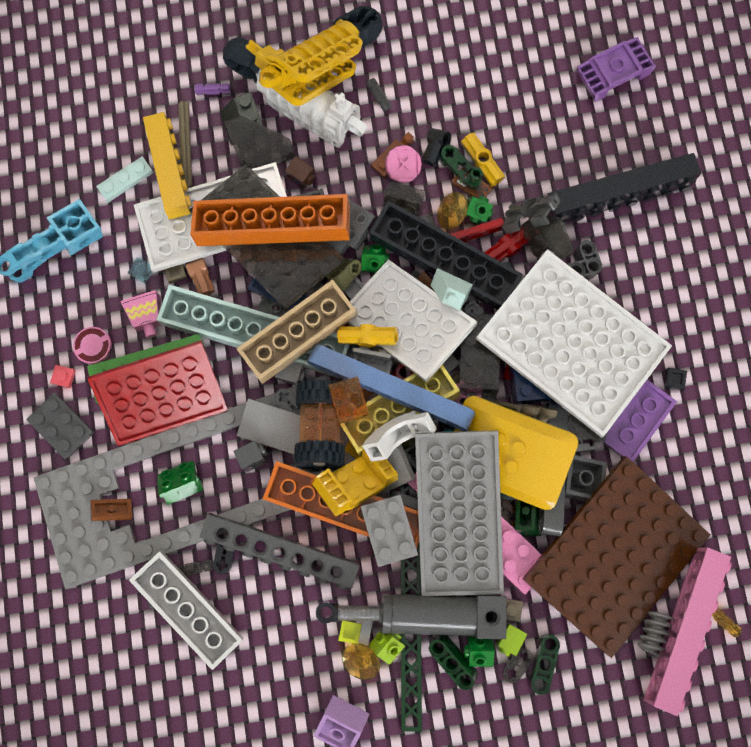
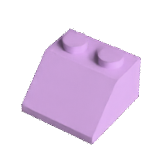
M333 695L314 737L333 747H354L363 731L369 713Z

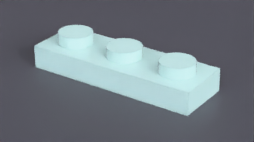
M142 156L96 187L109 203L154 172Z

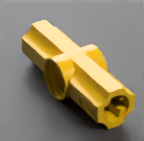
M470 133L461 140L462 146L474 161V166L482 170L484 177L491 187L498 185L505 179V175L493 160L491 151L483 146L475 133ZM479 158H486L487 161L482 162L479 160Z
M361 324L360 327L340 326L339 330H337L339 344H355L364 347L396 345L399 337L396 327H377L371 324Z

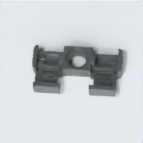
M555 192L552 196L545 198L539 196L527 199L524 203L518 205L512 203L508 207L509 210L505 212L507 219L502 228L506 234L520 231L521 228L518 226V222H520L519 218L522 216L524 218L533 216L530 221L534 227L548 225L550 222L546 217L551 209L552 211L556 210L561 200Z

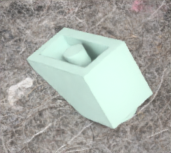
M438 268L431 283V287L441 302L459 311L466 302L473 285Z

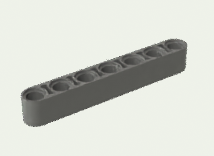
M547 403L545 407L558 410L557 416L548 419L547 423L567 431L568 411L559 404ZM565 482L555 507L549 510L539 508L538 532L541 534L561 536L563 532Z

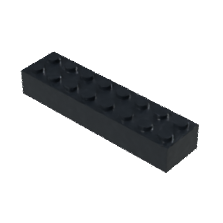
M694 153L550 192L547 197L552 196L556 192L561 201L556 210L552 211L551 209L546 217L550 222L549 227L553 225L559 227L571 220L577 222L589 215L595 217L607 210L613 212L625 205L631 207L643 200L644 202H649L661 195L662 197H667L676 191H688L701 175Z
M387 201L369 232V240L427 272L435 275L438 268L473 284L469 295L496 310H499L513 293L523 276L522 273L390 201Z

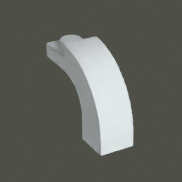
M415 411L400 415L379 427L367 438L362 446L371 462L388 459L393 450L401 443L414 438L415 433H435L437 428L428 412L416 414Z

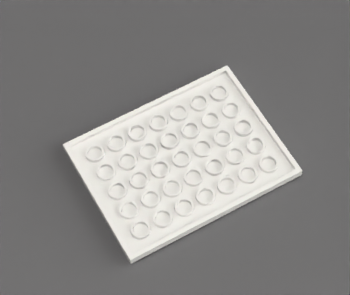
M548 249L476 337L479 342L601 438L605 436L672 347L666 340Z

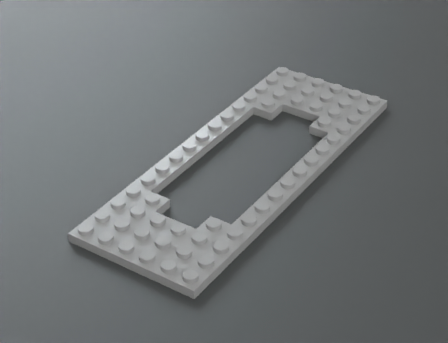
M325 375L316 379L325 380L327 377ZM296 386L288 388L296 397ZM276 393L256 399V401L281 408L275 400ZM282 393L280 395V402L284 400L287 404H290L291 402L287 398L289 394L285 395ZM247 403L230 408L226 412L167 430L33 477L65 589H70L149 561L159 551L169 554L204 541L203 538H200L205 519L136 543L131 525L112 531L109 520L91 521L90 501L102 500V495L120 489L115 473L117 469L239 427ZM294 405L290 407L294 413L301 415V408L296 409ZM307 409L305 416L318 420V411H309ZM322 411V441H335L346 446L349 440L338 422L339 418L335 411ZM345 451V465L354 461L355 458ZM298 468V469H300V470H303V471H306V472H309V473H312V474H315V475H319L320 473H322V472L324 471V470L315 471V470H307V469ZM260 499L218 515L250 525L291 509ZM225 528L218 530L219 535L228 533Z

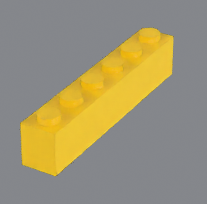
M164 112L143 117L164 211L169 220L191 214L189 207L192 206L190 196H186L185 192L188 190L186 180L182 179V175L185 174L182 164L178 163V160L181 159L178 148L175 149L174 147L177 141L174 133L171 134V129H173L172 121L170 118L167 119Z

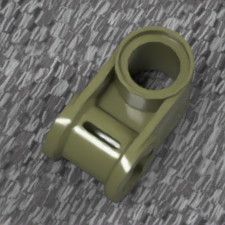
M340 258L332 269L327 272L326 277L329 282L334 280L343 292L361 272V263L355 259L350 261L347 258Z

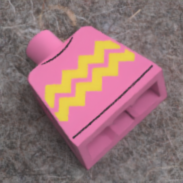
M154 290L122 300L121 304L133 328L137 331L144 330L146 338L157 336L155 326L161 325L156 320L161 308V297L158 292Z

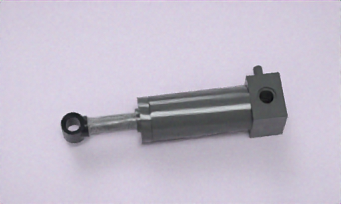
M382 594L379 606H340L338 603L325 601L321 602L315 611L318 621L325 624L338 622L340 619L342 621L344 619L346 621H353V619L354 621H378L381 624V634L473 636L477 639H506V596L496 594L471 596ZM323 607H329L332 610L331 616L323 618L320 615V610ZM490 611L491 618L486 621V614Z

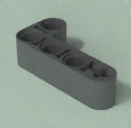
M584 240L576 247L573 252L576 262L567 264L587 280L594 278L603 267L597 248L590 240Z

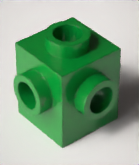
M471 196L467 199L462 215L470 217L469 221L479 225L480 222L486 223L492 217L493 205L488 203L489 199Z
M377 244L371 246L364 245L361 271L376 273L389 260L386 248Z
M468 637V643L464 645V658H468L469 667H493L495 654L493 639Z

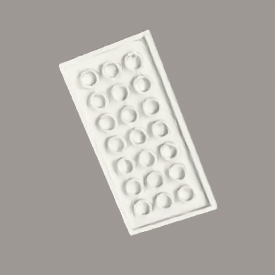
M276 162L188 188L185 191L186 196L189 195L192 206L189 207L191 212L189 215L169 220L164 211L161 197L135 204L134 208L152 272L155 273L243 246H196L190 235L193 201L287 197Z

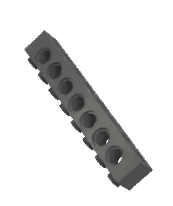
M213 513L207 514L200 534V538H203V542L215 545V543L223 545L222 548L234 552V549L242 551L241 555L249 558H253V556L261 558L260 561L266 564H272V562L280 564L279 567L284 570L290 571L291 568L298 570V574L305 577L310 575L316 576L317 580L323 583L334 582L336 587L347 590V588L352 589L360 566L358 562ZM220 528H225L228 531L227 538L219 536L218 530ZM239 534L246 536V544L238 543L237 536ZM257 541H263L266 544L264 551H259L256 548ZM275 548H283L285 555L283 557L276 556L274 553ZM297 553L302 554L304 561L296 563L293 560V556ZM314 560H320L323 563V567L320 570L312 567ZM333 567H340L342 573L339 576L332 575L331 569Z

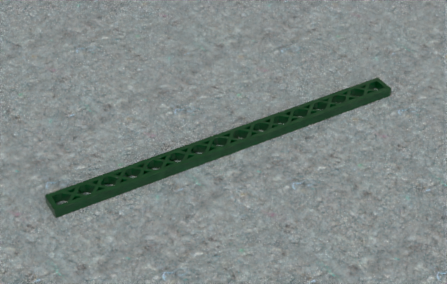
M404 484L401 485L400 493L405 494L411 487L408 485L404 489ZM420 544L417 547L418 555L411 563L407 559L401 560V594H405L412 588L417 595H421ZM410 567L417 573V577L411 583L405 578V573ZM401 634V642L409 646L406 650L404 647L401 651V732H422L421 635H417V639L410 644L405 639V634ZM410 650L417 655V660L412 665L405 659V655ZM411 670L417 676V680L412 686L405 680V676ZM411 691L417 696V702L412 707L405 701V697ZM411 712L418 719V726L405 725V719Z

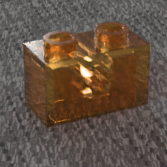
M358 376L328 385L339 424L355 421L369 415Z

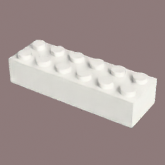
M159 551L129 580L212 670L243 641L244 638L163 551Z

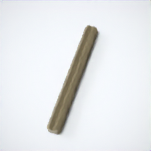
M180 101L178 104L180 161L185 174L182 175V179L186 180L187 186L190 188L193 183L189 103L187 101Z

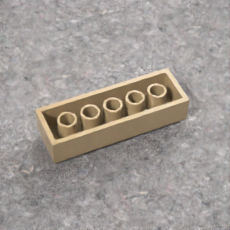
M331 280L243 343L237 350L260 382L264 384L312 349L315 344H319L337 331L340 326H344L355 318L357 312L334 280Z

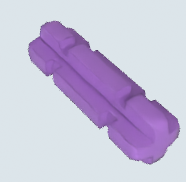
M220 83L205 84V86L203 84L195 85L196 95H203V93L206 95H220V93L226 95L231 92L230 84L222 83V85Z

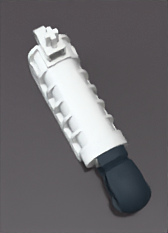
M236 37L226 43L223 49L224 63L241 76L250 80L253 79L257 90L265 94L269 106L337 148H340L344 143V134L348 130L360 137L367 130L366 124L360 120L359 105L346 100L344 93L341 92L340 95L336 93L334 96L333 92L328 90L301 106L292 105L274 89L263 87L259 83L261 69L255 65L256 56L246 49V45L249 44L248 40ZM306 87L308 90H314L313 88Z

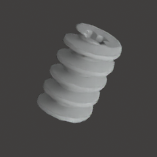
M656 611L648 612L647 614L652 619H645V622L650 627L642 628L647 635H640L644 643H637V645L643 651L661 657L657 651H664V648L659 644L667 643L662 635H669L665 627L671 628L672 625L667 620H674V618Z

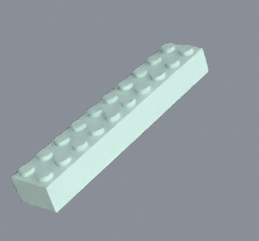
M169 285L156 320L162 326L192 335L199 334L203 338L238 348L280 317ZM335 333L319 343V345L347 356L350 344H339L337 334ZM313 348L294 361V363L301 364L306 369L333 376L307 363Z

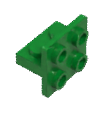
M194 461L181 463L178 467L164 470L157 475L158 495L160 498L163 497L167 505L204 490L203 484L196 473Z

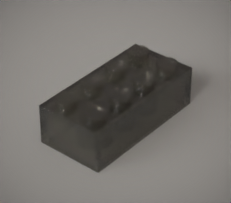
M465 313L477 321V325L459 345L458 388L460 394L497 396L499 391L500 357L476 339L494 315Z

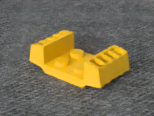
M363 449L361 457L333 473L329 468L316 476L312 485L336 517L383 491L387 486L398 480V473L387 459L371 462L366 451Z

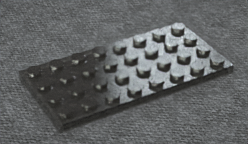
M245 164L202 200L280 196ZM193 207L189 209L191 215L193 212ZM327 241L222 245L285 310L344 261L343 256Z

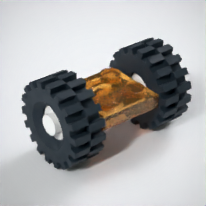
M311 379L297 383L296 406L300 408V439L294 448V466L297 468L325 471L328 468L336 470L345 466V446L340 443V409L345 407L346 387L341 382L329 381L328 379Z

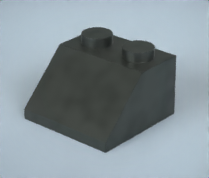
M251 92L233 98L220 111L231 145L265 134Z

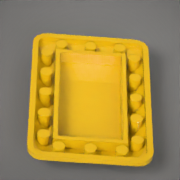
M478 396L468 397L463 406L475 412L468 431L498 430L500 492L544 510L555 507L578 447L576 435Z

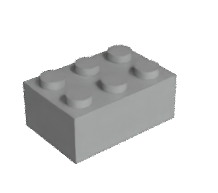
M401 495L361 506L378 567L418 555Z

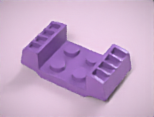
M635 37L593 56L588 61L577 66V73L594 102L605 98L609 90L635 77L638 81L652 73L656 65L651 60L639 38Z

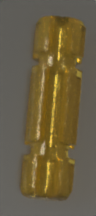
M719 608L712 613L713 619L725 630H728V633L733 637L737 638L742 633V629L735 625L723 611H719Z

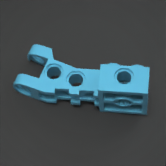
M78 199L46 217L50 225L47 230L40 234H34L31 239L24 243L20 242L1 255L0 274L9 276L15 282L22 283L33 276V270L60 251L66 249L70 255H73L102 238L101 228L82 201ZM8 261L10 266L7 271H3L2 264ZM22 269V275L20 277H15L14 273L17 270Z

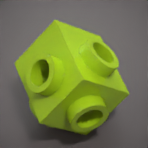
M380 631L370 642L369 647L376 656L390 665L405 645L400 640L402 638L400 634H381Z

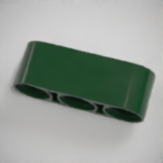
M544 634L539 639L529 679L530 688L538 695H544L550 689L560 649L558 638L551 634ZM552 638L554 646L551 649H546L545 641ZM544 658L548 659L549 666L546 669H541L540 661ZM538 679L544 680V686L541 689H536L534 686L535 681Z
M436 635L429 644L430 654L459 688L463 690L471 689L478 677L476 668L469 667L468 659L464 658V654L447 635ZM436 642L441 643L444 649L439 648ZM449 658L455 659L457 664H452ZM463 675H468L471 680H466Z

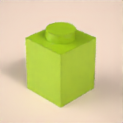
M506 622V639H497L495 642L500 647L498 651L508 657L510 654L517 656L527 634Z

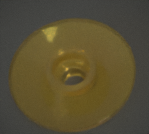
M453 192L441 201L437 211V219L442 227L452 229L464 220L468 210L466 197L461 193Z
M354 643L344 649L342 663L352 676L361 680H370L378 674L380 661L371 648L363 644Z

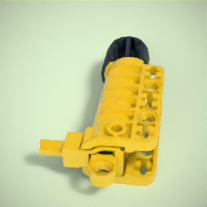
M360 6L335 19L333 26L287 51L282 49L276 51L270 45L262 48L253 40L249 41L246 49L256 56L255 65L261 69L259 83L263 87L274 89L292 105L301 106L355 74L356 64L350 58L359 54L362 47L379 37L383 21L378 11L374 8ZM306 87L313 88L314 90H308Z

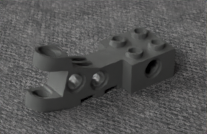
M349 199L350 239L325 241L310 263L304 266L297 276V284L301 293L310 296L325 285L328 281L326 277L327 272L342 258L347 248L351 246L359 250L376 222V216ZM314 288L313 292H311V293H306V292H305V291H310V290H312V289Z

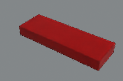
M502 218L450 235L463 242H467L502 231L504 221Z

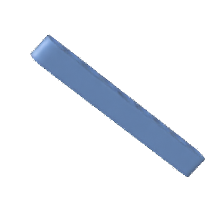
M315 344L307 360L308 364L419 413L428 412L431 418L461 431H468L475 412L466 406L319 344Z

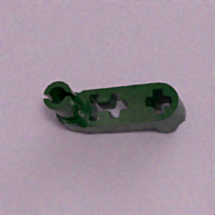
M453 145L444 146L441 151L440 163L444 167L447 166L469 189H478L482 181V170L478 167L474 168ZM458 165H460V166H463V165H464V166H465L464 171H463L462 169L459 171V170H458V167H459Z

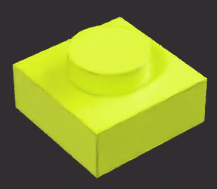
M343 620L338 641L358 645L362 624Z

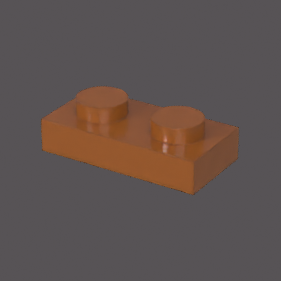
M131 499L91 500V521L131 520L133 516Z

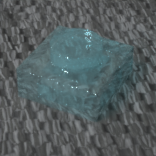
M138 257L128 271L130 276L143 283H146L152 273L150 264Z

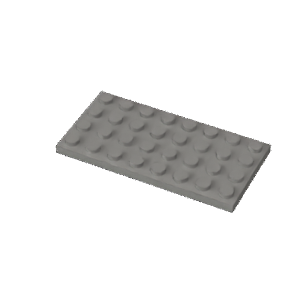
M498 430L415 433L422 596L504 594Z

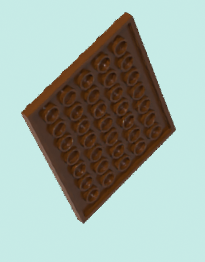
M623 456L565 526L561 536L555 538L522 579L612 659L697 553V549L701 548L711 534L627 456Z

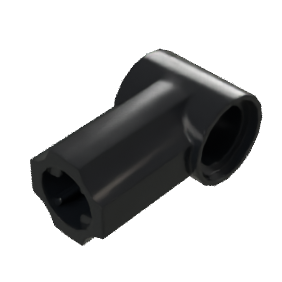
M432 128L428 132V145L421 161L432 167L437 166L443 147L451 143V133Z

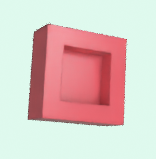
M55 365L50 383L71 388L76 370Z

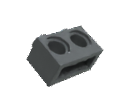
M256 441L233 451L241 469L246 472L268 463L266 457L269 455L265 446L258 444Z

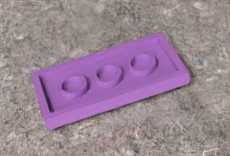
M646 380L605 436L600 438V441L621 457L627 456L634 462L677 401L649 380Z

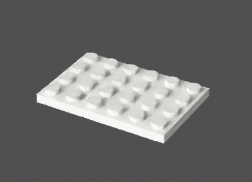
M390 260L386 261L350 301L356 309L357 316L349 321L348 324L352 327H360L361 324H371L377 327H396L399 335L397 344L377 346L382 350H386L394 359L426 383L477 325V321L463 311L442 303L433 290Z

